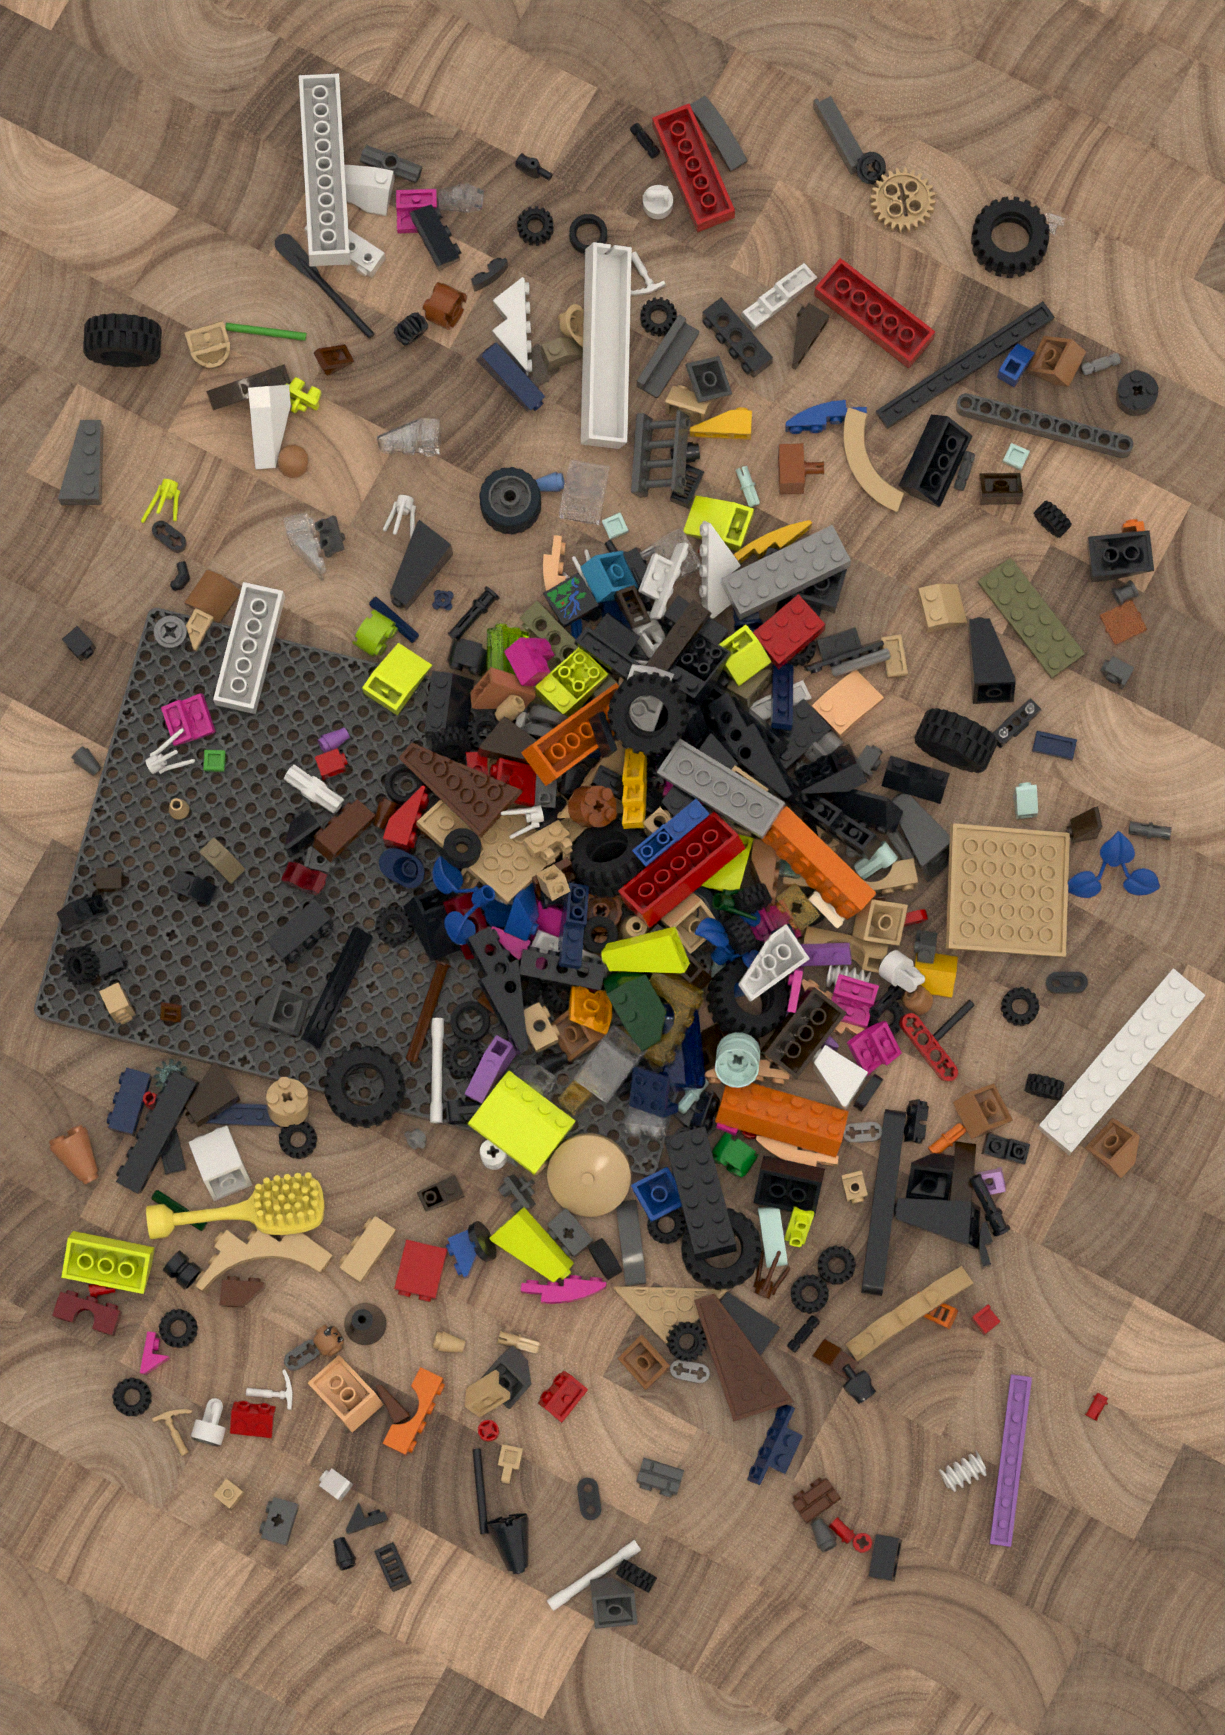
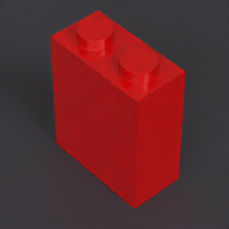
M406 1239L394 1287L395 1291H399L398 1295L410 1298L411 1294L419 1296L418 1300L431 1302V1299L436 1300L448 1250Z

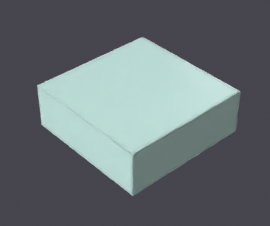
M1011 443L1002 463L1021 471L1030 451Z
M621 513L602 520L610 540L629 532Z

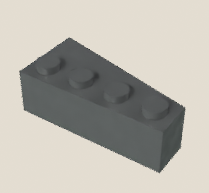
M80 420L58 497L61 505H102L104 426L101 420Z

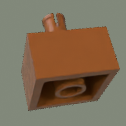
M804 443L779 444V495L804 494L806 475H824V461L806 462L804 460Z

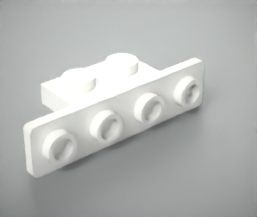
M685 542L676 545L671 560L656 553L651 556L638 592L655 600L649 615L651 620L660 619L666 612L667 600L673 594L674 589L672 587L680 575L682 561L685 560L688 554L687 548L689 544Z

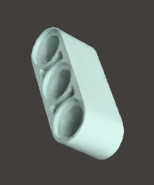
M768 1206L758 1208L766 1267H771L777 1251H780L781 1255L776 1267L788 1265L780 1209Z

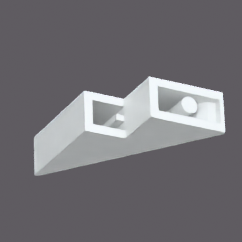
M522 277L493 300L494 308L505 321L493 329L492 333L495 340L525 375L528 376V372H532V360H528V353L532 352L531 340H527V333H531V323L527 321L526 314H530V302H526V295H529L530 292L529 282H525V279Z
M703 521L700 525L702 544L700 545L699 552L702 557V565L699 567V574L702 577V585L699 587V595L702 597L701 605L712 613L710 617L713 619L731 605L721 585L722 578L733 573L741 565L711 523Z

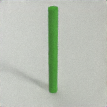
M226 323L225 327L226 331L306 341L307 333L234 323Z

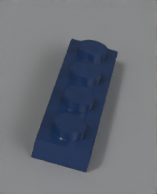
M774 664L772 665L771 728L792 729L793 664H785L779 670Z
M236 1103L205 1123L280 1127L270 1119L267 1105Z

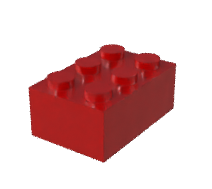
M798 594L756 629L753 634L761 643L771 662L779 670L824 632L826 624Z

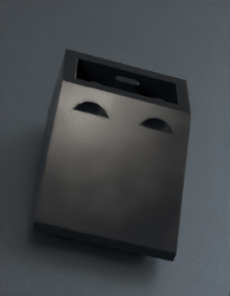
M699 633L695 635L667 671L674 674L672 683L677 682L680 685L679 690L681 692L684 691L687 696L686 702L701 707L713 690L731 652Z
M850 744L840 746L834 752L820 756L816 761L803 765L794 771L802 794L848 792L867 782Z
M438 888L413 897L403 906L430 961L462 950L460 945L455 944L450 939L444 925L448 914L443 902L453 898L451 893H442Z

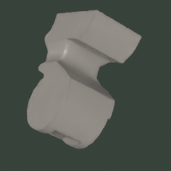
M830 731L818 743H812L805 756L811 762H814L820 756L834 752L844 742L834 731Z

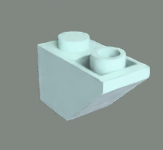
M1030 782L1019 784V787L1015 788L1013 794L1016 819L1037 817V785H1031Z

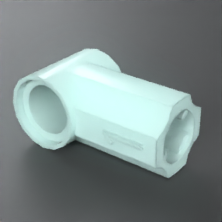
M886 841L881 842L882 845L870 860L863 857L854 863L856 872L863 879H866L881 868H887L897 860L898 857Z

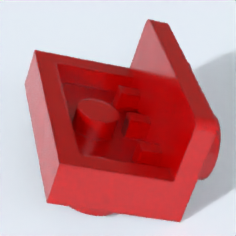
M247 1401L234 1402L231 1410L230 1434L272 1438L276 1406H271L267 1403L252 1404Z

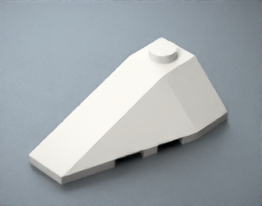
M344 165L346 201L360 207L361 210L367 213L387 216L395 180L394 171L368 166Z
M289 385L248 388L255 469L276 468L291 406Z
M632 664L627 680L633 675L638 676L643 672L648 674L656 672L661 677L665 675L670 677L672 682L674 674L655 667ZM639 696L631 703L629 709L630 718L638 728L645 731H654L664 704L653 696Z
M787 924L769 936L738 984L750 1002L810 959Z

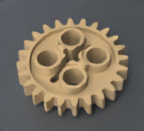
M896 168L895 174L889 170L888 177L882 174V182L876 181L875 185L878 188H872V193L875 195L870 196V200L874 201L870 207L875 209L873 216L880 215L877 220L878 223L883 220L885 221L884 228L891 225V231L898 227L899 233L902 232L903 228H906V231L909 233L910 227L913 226L915 230H918V223L924 226V219L930 220L931 216L929 213L934 212V208L931 206H934L936 200H933L935 192H930L933 189V185L926 186L928 178L921 180L922 173L915 176L914 169L909 174L907 173V168H904L903 173H900L899 169ZM898 184L902 185L904 201H906L905 209L908 215L907 217H905L903 213V203L902 200H900L901 193ZM913 186L916 188V191L908 192L906 188ZM892 189L896 194L890 196L886 191ZM917 205L920 209L912 211L910 206ZM896 208L900 211V213L894 215L890 212V210Z

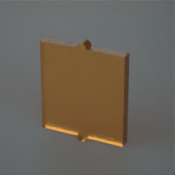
M1132 600L1100 615L1106 628L1105 632L1109 633L1114 645L1147 630L1141 618L1142 614L1137 611Z

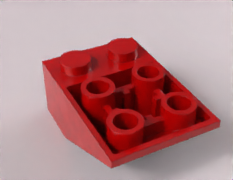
M421 786L389 818L383 836L386 847L398 848L407 853L410 852L411 848H415L417 842L416 830L417 828L420 829L416 823L422 817L423 809H427L430 799L425 786Z

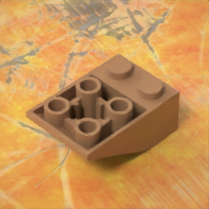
M753 839L750 873L755 885L757 883H764L772 897L771 903L764 907L766 912L769 913L770 906H775L777 888H773V886L777 887L779 868L775 867H779L781 858L777 856L776 851L770 845L765 844L761 839Z

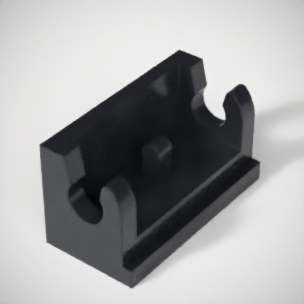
M876 1534L869 1577L895 1582L902 1539Z

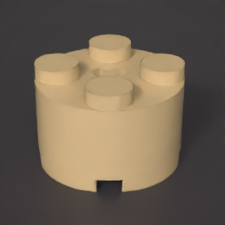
M281 1077L269 1087L266 1094L267 1111L270 1119L275 1124L289 1127V1125L293 1124L298 1125L306 1119L309 1112L308 1091L301 1082L288 1077Z

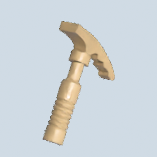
M172 1410L152 1418L154 1423L166 1420L164 1423L169 1427L170 1434L181 1456L189 1453L179 1431L175 1429L174 1421L171 1417L178 1414H191L192 1410Z

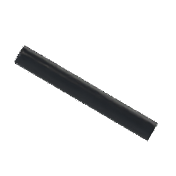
M968 1000L933 1034L937 1042L975 1006L971 1000Z

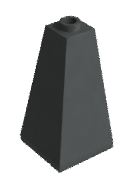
M905 793L898 794L892 799V802L903 810L899 826L925 880L929 882L949 865L950 835L910 795Z

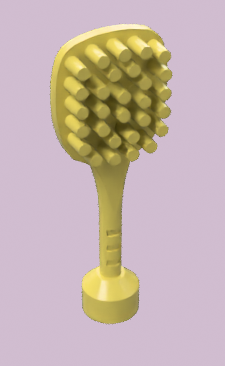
M309 1172L305 1176L296 1173L294 1177L286 1174L284 1178L276 1175L272 1181L266 1177L263 1179L262 1185L256 1184L255 1190L248 1200L226 1207L173 1213L164 1204L147 1206L146 1217L150 1239L166 1238L171 1234L175 1226L218 1220L250 1221L255 1224L259 1231L271 1235L306 1232L318 1227L323 1221L325 1204L320 1183L312 1178Z

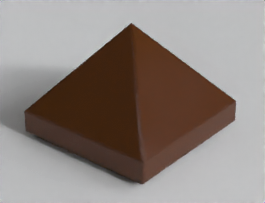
M161 1002L160 1020L181 1023L182 1005Z

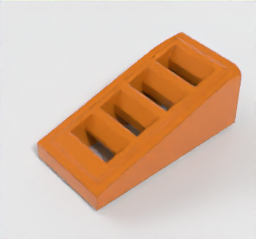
M943 1303L940 1305L942 1309L937 1318L934 1316L939 1307L923 1316L950 1330L958 1310ZM948 1310L949 1313H948L947 1318H946V1320H945V1322H944V1321H942V1320H943V1317H944L946 1311Z

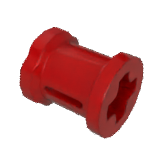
M859 1533L854 1537L852 1545L857 1552L865 1553L871 1548L872 1539L866 1533ZM862 1537L868 1543V1546H864L863 1549L859 1548L860 1545L856 1543Z

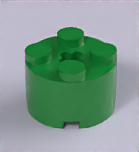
M724 1132L712 1150L714 1162L727 1166L726 1171L735 1177L742 1178L747 1175L758 1159L759 1154H756L755 1150L738 1138L733 1140L731 1134Z

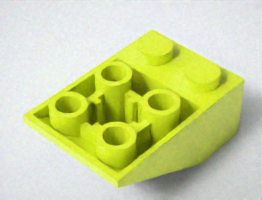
M696 495L683 534L702 540L700 525L703 521L711 523L729 549L738 552L743 547L754 516V509L735 502Z
M398 643L373 671L362 687L363 693L398 716L431 669L432 664Z
M578 647L535 686L536 695L551 710L570 717L583 706L609 674L589 654Z
M738 834L746 849L701 886L723 891V889H740L754 838Z

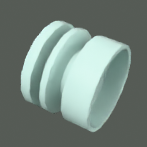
M739 1032L728 1034L721 1039L717 1046L715 1072L724 1084L730 1087L741 1088L755 1081L759 1072L760 1062L758 1042L752 1036Z

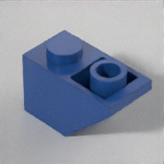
M1017 343L999 369L997 378L1015 388L1035 353Z
M468 1230L447 1238L449 1244L446 1245L450 1257L455 1255L458 1262L454 1264L458 1276L463 1274L464 1279L469 1277L477 1258V1254L474 1251L476 1245L474 1242L471 1243Z

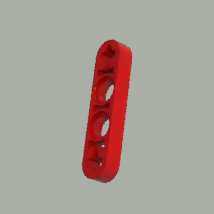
M913 1013L903 1015L899 1021L901 1029L936 1075L945 1082L955 1080L958 1076L956 1065L920 1018ZM906 1019H913V1020H914V1022H912L913 1027H914L915 1029H917V1028L920 1027L921 1030H918L917 1032H915V1033L912 1035L911 1032H914L915 1030H914L913 1027H911V1026H909V1027L906 1026V1024H907V1020H906ZM921 1033L927 1036V1043L925 1045L918 1043L917 1038ZM932 1050H937L940 1053V1059L937 1062L930 1058ZM943 1066H944L946 1069L951 1068V1070H952V1071L950 1072L951 1077H950V1076H944V1073H945L946 1071H945V1069L943 1068Z

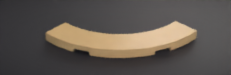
M848 407L844 423V447L850 468L857 481L871 497L885 507L898 512L905 492L890 485L877 473L866 451L865 426L868 414Z

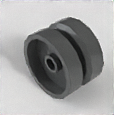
M533 706L528 715V719L532 723L525 724L523 730L538 740L569 717L548 708Z

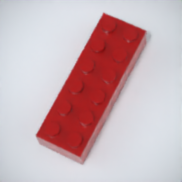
M690 103L652 117V127L697 233L734 219L735 209Z
M841 258L815 287L814 296L908 369L934 340L935 331Z
M713 812L618 890L624 903L650 928L746 848L739 835L721 817Z

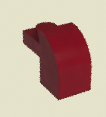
M289 862L281 881L316 896L324 888L327 874L311 870L296 862Z

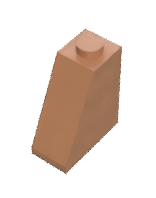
M490 667L470 692L472 708L497 709L510 695L521 697L526 708L535 699L536 691L534 686H522L516 675Z

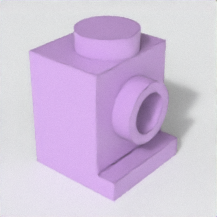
M1002 1167L977 1173L982 1175V1179L990 1194L1006 1191ZM992 1178L993 1182L987 1184L985 1179Z

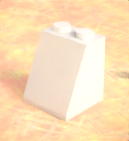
M825 1045L812 1058L814 1063L813 1070L838 1108L846 1110L865 1081L868 1072Z
M227 1126L217 1128L213 1132L198 1136L188 1142L203 1181L214 1202L252 1186L250 1177Z

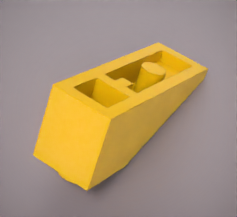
M744 407L727 411L690 427V437L751 440L752 411Z

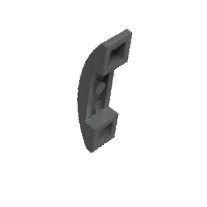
M703 96L690 104L698 123H701L730 172L748 162L733 133L709 99Z
M623 1201L616 1207L625 1285L646 1284L637 1201Z

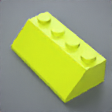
M73 1231L67 1240L61 1278L144 1294L152 1267L155 1247Z

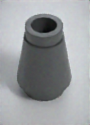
M83 746L71 757L74 760L73 763L92 776L97 774L102 768L90 750Z
M822 1519L811 1523L818 1549L826 1552L837 1546V1538Z

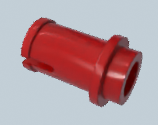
M151 1091L143 1095V1101L148 1109L154 1110L157 1104L155 1102L157 1094L151 1093Z
M96 1284L88 1285L90 1297L95 1296L97 1298L100 1295L116 1293L115 1288H106V1286Z
M1097 1393L1096 1396L1093 1395L1094 1399L1087 1413H1085L1087 1417L1095 1421L1098 1420L1104 1406L1108 1405V1398L1100 1393Z
M839 1517L828 1526L842 1539V1543L848 1544L856 1536L853 1533L854 1530H850Z

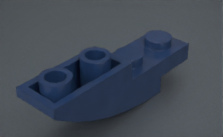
M568 883L570 892L565 894L558 941V950H560L559 966L580 969L582 964L584 927L587 924L589 887Z

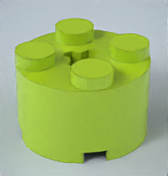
M374 609L370 612L373 616L371 618L366 617L356 632L355 637L358 640L352 642L353 645L372 657L382 656L388 647L386 642L389 638L392 639L398 631L394 621Z

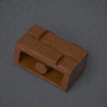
M819 1477L810 1484L812 1488L805 1493L801 1490L793 1496L795 1501L791 1504L806 1524L841 1500V1497L827 1478L822 1480Z

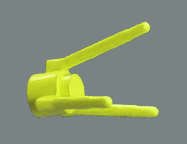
M163 479L162 484L158 486L155 496L141 519L142 523L149 516L159 496H161L156 513L160 514L165 499H172L174 497L173 521H177L178 498L180 491L177 490V482Z

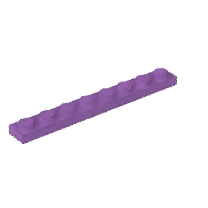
M1010 1375L989 1543L992 1545L1011 1547L1032 1377Z

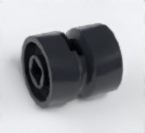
M179 1250L167 1262L162 1271L170 1278H176V1283L186 1290L195 1282L203 1269L194 1262L190 1263L189 1257Z

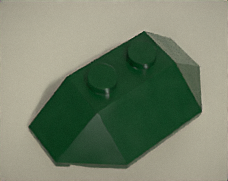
M616 971L603 979L609 1000L627 1032L643 1052L660 1042L666 1009L647 975L636 972Z

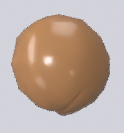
M297 445L283 447L278 456V467L282 474L290 478H296L307 471L308 454L304 448Z

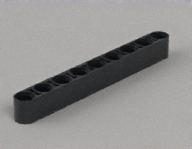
M885 1109L861 1289L863 1294L878 1296L883 1294L906 1117L905 1111Z

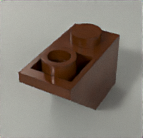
M227 1276V1280L222 1279L220 1305L222 1307L243 1308L265 1289V1283L261 1282L260 1278H248V1281H240V1277Z

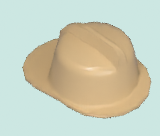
M573 304L567 311L558 315L560 330L565 336L574 338L583 347L584 310L580 305Z

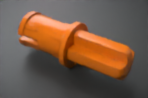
M958 1123L947 1133H942V1137L927 1148L931 1154H941L949 1146L952 1147L953 1143L967 1131L961 1123Z

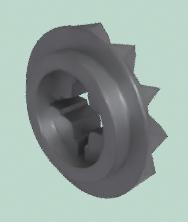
M165 616L154 627L156 641L165 648H175L178 645H182L186 638L187 628L184 622L176 616ZM165 626L171 630L176 629L174 631L176 638L170 635L168 637L165 636L167 635Z

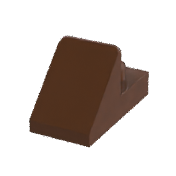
M345 344L319 348L313 353L327 376L354 362Z
M826 1339L822 1341L812 1355L846 1381L848 1377L842 1368L849 1364L855 1370L859 1362L843 1352L840 1347Z

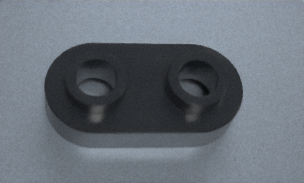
M1053 972L1046 979V988L1053 994L1081 993L1088 985V979L1082 972ZM1054 980L1059 981L1060 986L1054 987L1052 985V982ZM1079 980L1081 985L1076 987L1073 985V981Z
M583 1478L577 1485L580 1512L585 1519L595 1520L600 1516L602 1510L598 1484L592 1478ZM591 1485L592 1491L589 1493L585 1492L584 1486ZM589 1506H593L595 1508V1512L593 1514H589L587 1512V1508Z

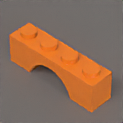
M420 1367L411 1385L419 1399L417 1413L410 1421L404 1424L391 1425L383 1441L385 1446L406 1456L408 1452H413L417 1441L414 1440L418 1433L422 1434L427 1424L424 1422L427 1414H432L436 1403L433 1401L436 1395L440 1396L444 1390L445 1384H443L444 1379Z

